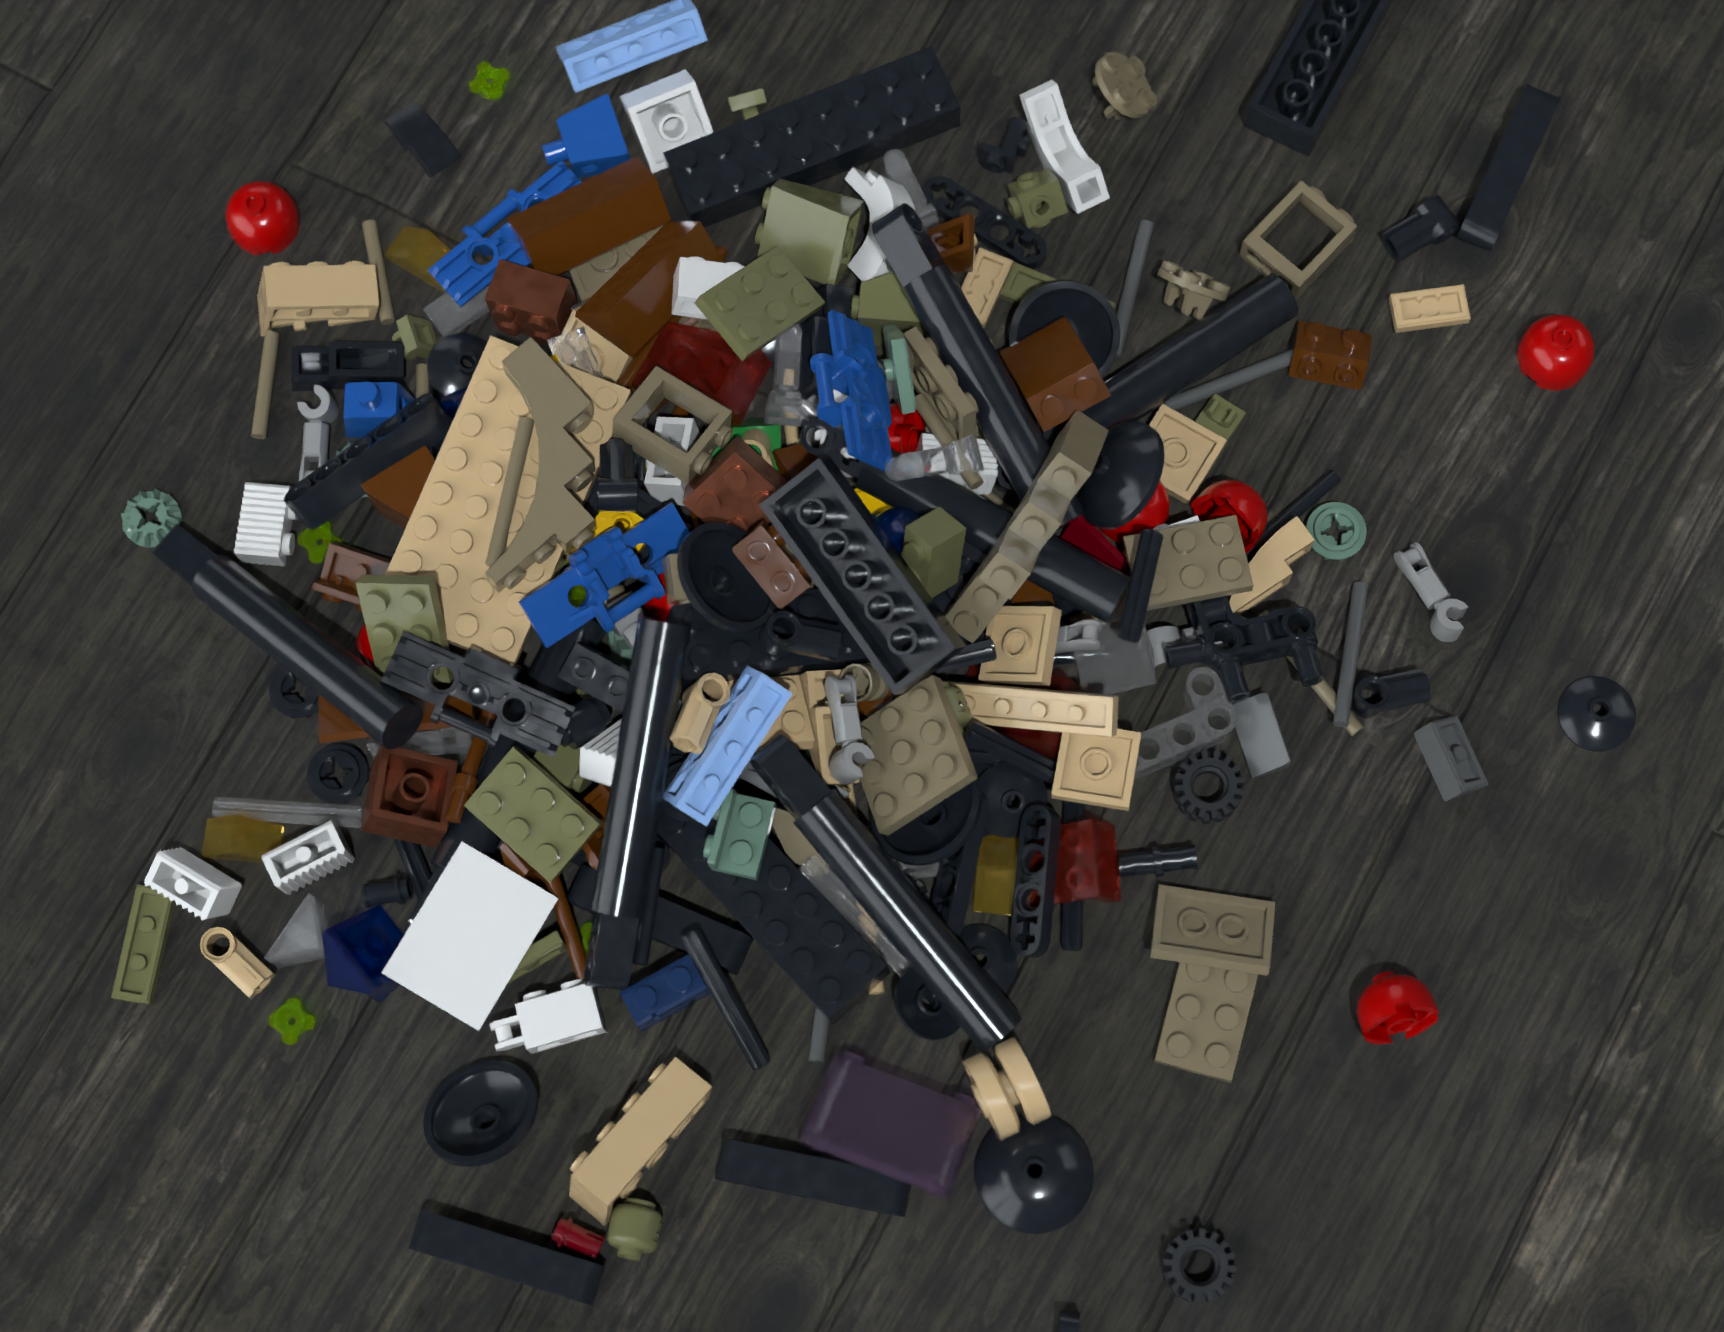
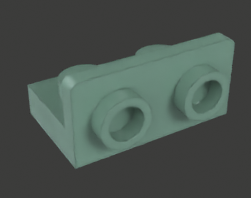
M735 789L729 791L713 816L714 820H718L714 835L709 834L705 842L703 856L708 858L707 863L713 871L758 880L777 806L776 803L737 794Z

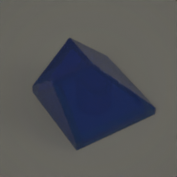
M380 905L329 927L322 933L328 986L368 994L378 1003L401 985L382 974V971L404 937Z

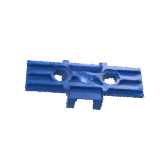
M561 160L522 193H517L515 190L510 189L506 193L507 197L471 227L466 225L461 229L466 239L430 267L428 272L462 308L490 285L499 259L525 267L529 265L508 222L489 238H483L482 236L516 208L519 212L524 211L538 202L549 199L582 182ZM479 252L482 256H492L493 259L488 264L480 265L474 262L473 256Z
M831 310L828 312V322L833 356L819 353L810 359L811 370L816 374L819 404L816 408L817 416L834 428L839 425L843 426L848 455L889 473L892 470V453L888 427L892 424L886 381L882 368L877 363L873 331L871 328L859 324L858 321L847 318L843 313ZM833 389L849 397L843 402L838 403L834 399Z
M669 503L625 533H622L618 527H613L567 556L570 566L564 569L565 572L518 603L546 648L596 617L601 627L609 633L615 629V623L655 597L660 599L665 596L664 588L657 577L663 572L661 559L668 554L678 553L683 539L690 532L673 503ZM640 543L646 544L649 549V558L643 564H640L638 557L633 552V548ZM629 577L639 578L641 582L646 583L645 586L606 611L603 602L610 597L608 590ZM575 585H582L586 590V599L579 606H572L568 601V592Z

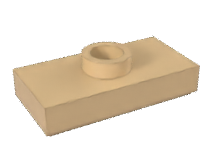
M979 247L973 261V272H968L961 289L982 327L985 328L1012 269L1013 260Z
M1464 284L1390 294L1389 297L1395 333L1466 324L1471 319Z

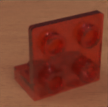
M1094 819L1061 825L1054 905L1086 899L1104 903L1121 901L1115 825ZM1034 839V843L1044 845L1045 840ZM1040 851L1036 852L1030 861L1034 872L1041 870L1044 864V856ZM1033 890L1030 893V903L1032 907L1038 908L1041 897L1037 890Z

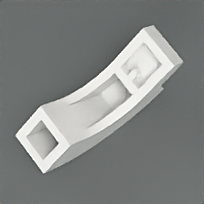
M1050 80L1020 94L1019 96L1028 120L1027 131L1031 136L1033 146L1043 167L1059 179L1065 202L1078 214L1109 199L1110 196L1101 168L1086 154L1080 145L1069 122L1057 83Z
M852 167L844 179L866 202L870 214V224L864 243L847 266L864 282L893 272L890 263L873 234L872 224L903 203L910 205L914 210L915 207L909 193L902 185L872 170L864 173Z

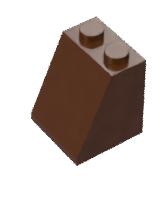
M1066 316L999 351L1043 432L1068 420L1076 410L1082 412L1111 396L1097 367Z
M425 445L362 483L361 486L378 513L405 530L435 459Z

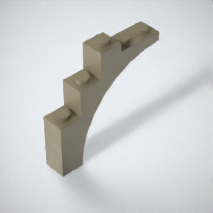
M532 337L502 360L505 374L522 395L534 420L538 436L539 471L534 498L523 526L508 549L485 572L489 583L498 593L505 587L512 589L518 585L526 576L524 571L535 562L541 564L554 553L555 548L553 546L557 543L569 554L574 548L578 550L592 541L595 537L593 532L597 530L595 519L571 494L573 490L576 492L583 490L593 480L592 474L595 472L593 460L570 436L572 432L579 434L591 423V416L594 415L592 402Z
M1076 410L1057 435L1040 471L1012 518L970 581L944 615L954 630L971 643L976 641L1008 599L1011 600L1029 577L1040 550L1061 525L1070 501L1092 474L1109 430L1079 410Z

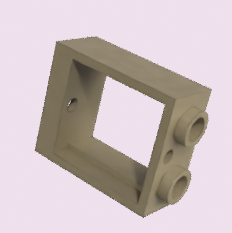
M1300 181L1244 239L1239 256L1265 277L1270 273L1277 275L1287 285L1295 300H1297L1352 242L1357 225L1354 224L1353 218L1346 211L1336 209L1327 202L1324 194L1314 186L1309 187L1303 181ZM1298 203L1337 234L1303 271L1263 240Z
M656 366L613 418L612 439H623L625 443L632 445L633 452L689 484L697 473L702 475L707 470L712 460V454L717 447L723 448L729 442L733 434V428H731L732 411ZM664 398L709 424L708 428L688 453L642 427L643 423Z

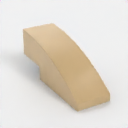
M1297 516L1280 528L1249 562L1248 565L1254 585L1253 590L1233 594L1229 600L1232 612L1237 614V616L1242 615L1287 585L1293 574L1288 565L1311 550L1315 539Z
M842 670L806 671L799 675L815 738L813 748L809 750L815 772L826 785L841 784L833 778L829 766L833 754L843 747L842 745H836L831 710L825 692V680L827 676H835L836 679H839ZM840 694L841 704L845 703V697L843 694Z

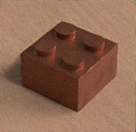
M499 259L485 296V301L495 325L501 332L510 336H518L519 333L532 337L535 342L544 346H553V344L558 343L572 310L579 307L570 279Z
M737 436L711 461L709 467L702 475L697 474L686 485L682 503L704 523L721 522L730 524L749 535L764 520L767 524L771 522L759 505L788 483V481Z
M381 746L372 762L360 831L436 848L447 832L448 820L446 815L453 796L451 788L456 776L458 761L403 748L390 750Z

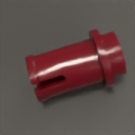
M570 1217L569 1220L564 1218L559 1220L551 1240L558 1243V1248H562L564 1245L595 1260L602 1248L605 1236L575 1224L574 1218Z

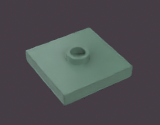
M896 324L884 325L882 328L887 359L883 360L886 382H891L893 399L901 413H913L917 408L906 338Z

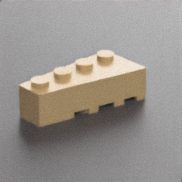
M677 1057L668 1066L662 1063L657 1067L648 1080L651 1083L649 1088L642 1095L636 1092L622 1109L626 1114L617 1124L612 1121L609 1122L598 1135L596 1140L599 1144L590 1154L587 1151L581 1153L570 1167L573 1173L571 1175L569 1196L604 1226L611 1220L613 1203L619 1196L624 1199L633 1193L637 1188V1183L643 1176V1173L640 1172L644 1166L648 1169L655 1166L669 1146L666 1142L668 1138L671 1137L675 1140L710 1097L712 1086Z

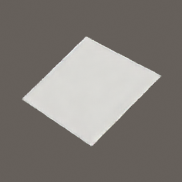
M461 842L383 969L382 974L479 1031L559 898L466 843Z

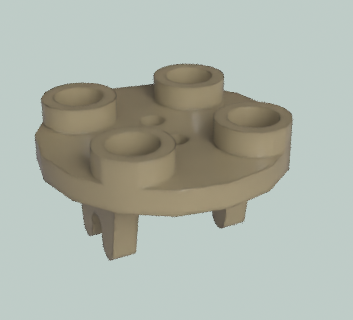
M1110 52L1104 54L1096 62V76L1092 79L1094 87H1100L1104 97L1110 103L1103 111L1107 119L1112 116L1116 120L1124 116L1140 118L1157 104L1156 95L1151 90L1144 75L1145 66L1139 58L1135 56L1127 58L1125 55Z
M1163 260L1157 275L1168 280L1164 297L1165 304L1171 306L1175 299L1178 298L1176 307L1181 309V312L1186 316L1190 315L1195 307L1193 316L1200 320L1213 298L1226 301L1231 286L1213 280L1214 277L1194 269L1192 272L1183 270L1184 267Z

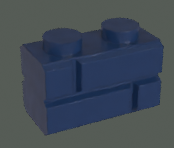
M689 954L619 992L636 1025L642 1032L690 1006L692 1000L697 1002L710 995Z

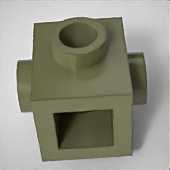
M1048 169L1040 172L1024 173L1017 178V181L1007 184L1011 196L1006 199L1010 214L1013 219L1018 218L1027 228L1043 227L1049 224L1051 219L1068 212L1059 179Z

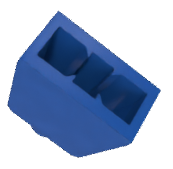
M608 94L602 95L559 117L556 122L562 139L541 145L548 166L559 163L561 160H569L572 171L577 178L599 175L630 160Z
M365 381L346 383L344 397L346 438H362L415 399L396 382Z

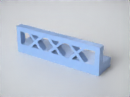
M673 0L556 46V50L565 66L572 88L576 93L708 40L697 8L691 0Z
M746 666L731 689L729 699L720 707L704 750L699 754H689L664 792L663 798L707 827L793 693L765 674Z

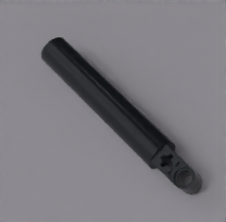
M903 203L872 224L873 234L899 279L903 291L926 333L934 342L944 365L948 364L952 367L958 378V385L964 393L969 392L975 399L978 406L976 422L1020 501H1022L1051 448L918 214L910 205ZM1077 494L1070 501L1063 521L1057 530L1087 513Z
M1270 273L1105 381L1104 383L1111 396L1082 411V413L1107 430L1128 421L1140 420L1295 318L1299 314V309L1293 294L1277 275ZM1070 418L1042 433L1050 448H1052L1057 435ZM998 462V475L994 487L1000 492L1012 493L1015 490L1011 484L1005 482L1002 478V467Z
M816 419L806 423L801 430L800 441L802 446L818 458L832 459L840 470L858 479L856 488L915 520L940 506L966 527L964 541L979 549L986 556L1013 516V513L892 448V470L887 473L861 460L858 463L855 461L849 463V460L841 454L843 448L847 449L844 431L837 427L834 428L826 422ZM821 429L827 430L829 434L827 444L822 448H813L811 443L813 434ZM1052 535L1040 550L1033 570L1026 580L1109 624L1128 591L1131 577Z
M175 524L151 551L161 562L192 586L193 594L386 749L392 750L401 747L416 733L422 720V710L416 703L395 687L382 682V677L232 559L225 555H216L178 524Z
M643 617L638 618L591 910L594 911L584 971L585 986L622 991L628 987L639 919L644 917L672 741L669 737L676 723L691 632L690 625Z
M591 619L548 648L542 643L522 684L570 704L578 688L562 680L558 675L575 643L583 642L597 650L606 631L600 624ZM514 698L506 718L512 722L521 720L526 713L524 703ZM501 735L495 749H488L478 769L476 790L512 747L518 746L531 759L537 750ZM466 807L461 822H451L431 861V864L436 868L402 933L404 935L461 842L466 843L492 859L501 841L492 830Z
M779 734L753 755L749 760L752 767L795 819L793 824L977 1048L983 1052L1013 1030L1022 1019L1020 1014L837 791L829 789L792 742L784 735Z

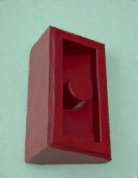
M1083 516L1070 523L1060 537L1061 540L1129 576L1130 571L1126 557L1095 526L1089 524Z

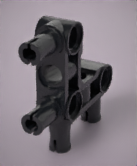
M1227 596L1186 603L1196 640L1167 645L1164 648V658L1168 669L1199 662L1202 665L1211 666L1215 672L1220 674L1229 703L1240 702L1250 696L1241 666L1290 656L1294 659L1303 687L1319 684L1324 678L1315 652L1318 644L1315 633L1316 618L1309 609L1302 606L1271 610L1269 615L1245 620L1243 617H1238L1237 614L1232 612ZM1288 626L1300 627L1304 633H1293ZM1215 642H1225L1230 646L1231 649H1219L1215 645Z

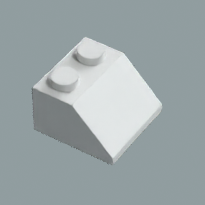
M686 69L619 96L632 131L652 174L667 168L663 152L713 133L696 83Z

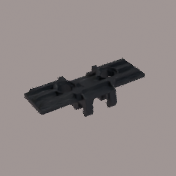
M405 631L401 635L381 680L386 684L434 704L435 708L431 714L430 722L438 724L439 721L488 742L487 747L495 749L501 735H504L554 757L576 707L516 681L522 671V666L513 662L509 665L483 654V649L474 645L469 647L465 657H461ZM439 667L449 668L454 675L453 684L448 689L439 690L432 683V674ZM455 696L497 715L493 728L447 708L450 697ZM514 698L521 700L526 707L524 717L517 722L509 721L504 713L506 703Z

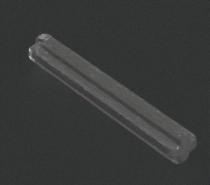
M216 797L212 807V814L217 819L322 825L332 820L338 827L351 828L361 827L364 813L362 807L353 805Z
M815 854L807 858L800 866V872L901 977L911 967L829 867Z

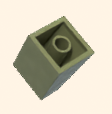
M779 179L771 188L767 187L763 197L762 209L767 210L765 222L759 224L755 236V244L760 245L757 257L764 255L778 245L803 276L824 285L826 283L837 285L849 271L847 265L852 259L864 200Z
M894 271L861 282L860 296L853 295L851 316L859 324L872 329L875 346L885 347L882 326L896 324L902 333L917 327L924 338L929 337L907 299Z

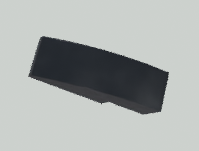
M826 283L817 290V293L826 303L820 310L810 316L809 321L797 329L800 399L807 400L818 392L816 374L811 370L810 359L819 353L833 356L828 312L834 310L843 313L847 318L851 319L853 288Z
M329 341V347L291 346L292 391H314V385H320L326 390L345 389L346 383L365 381L394 382L404 379L403 342Z

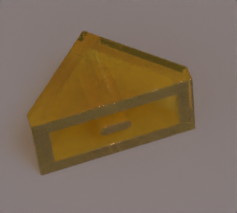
M404 226L385 252V258L443 293L446 292L431 276L428 269L451 250L428 229Z
M236 814L209 818L206 824L202 857L264 863L261 856L281 846L284 826Z
M998 836L982 838L977 863L973 912L1012 916L1019 838Z

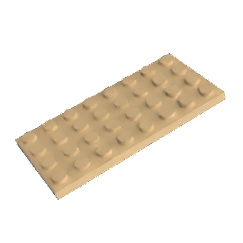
M490 336L385 575L434 576L448 643L466 650L472 645L483 649V654L509 665L511 662L517 664L532 629V624L518 602L553 580L564 550L557 543L553 546L555 548L554 553L543 563L537 564L535 562L524 571L526 573L524 579L512 589L505 587L498 593L487 579L485 572L490 566L485 563L520 417L533 420L522 395L505 374L502 360L519 346ZM553 360L592 402L594 415L591 416V423L579 434H574L573 432L570 434L575 442L593 460L595 472L592 474L593 480L583 490L579 492L573 490L571 492L584 507L599 472L600 445L612 439L613 418L630 399L631 390ZM535 423L533 424L504 552L523 526L535 494L539 471L538 436Z

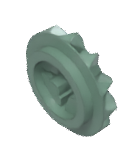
M157 489L148 492L140 491L138 496L127 500V507L121 513L123 531L132 542L142 547H156L175 524L179 526L181 524V510L178 503L170 494ZM157 509L155 515L161 525L159 526L152 522H147L143 525L145 519L141 511L153 513Z
M1329 502L1319 506L1311 513L1306 523V529L1315 539L1312 552H1317L1325 560L1334 559L1342 562L1346 558L1356 555L1366 539L1367 529L1362 515L1354 507L1342 502ZM1332 519L1338 529L1347 531V533L1341 535L1339 545H1337V541L1334 540L1333 536L1324 534L1330 530Z

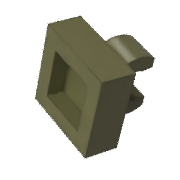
M763 88L729 97L727 103L731 116L742 113L743 119L746 120L759 115L757 109L765 107L767 101Z
M405 315L397 320L396 323L399 331L392 336L394 342H403L405 347L404 359L413 360L417 356L428 359L432 348L437 343L431 321L410 315Z
M1214 393L1195 422L1227 439L1228 443L1245 418L1246 412Z

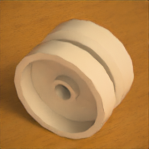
M1014 1037L995 1045L994 1055L1000 1068L998 1072L989 1057L981 1052L963 1060L965 1070L972 1084L970 1087L984 1117L989 1119L1000 1140L1006 1139L1020 1130V1122L1014 1109L1016 1105L1025 1120L1033 1125L1051 1117L1050 1108L1039 1082Z

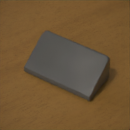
M1263 692L1228 706L1251 779L1288 769L1291 760L1268 693Z
M1457 715L1430 722L1414 733L1415 739L1444 801L1456 799L1489 785Z

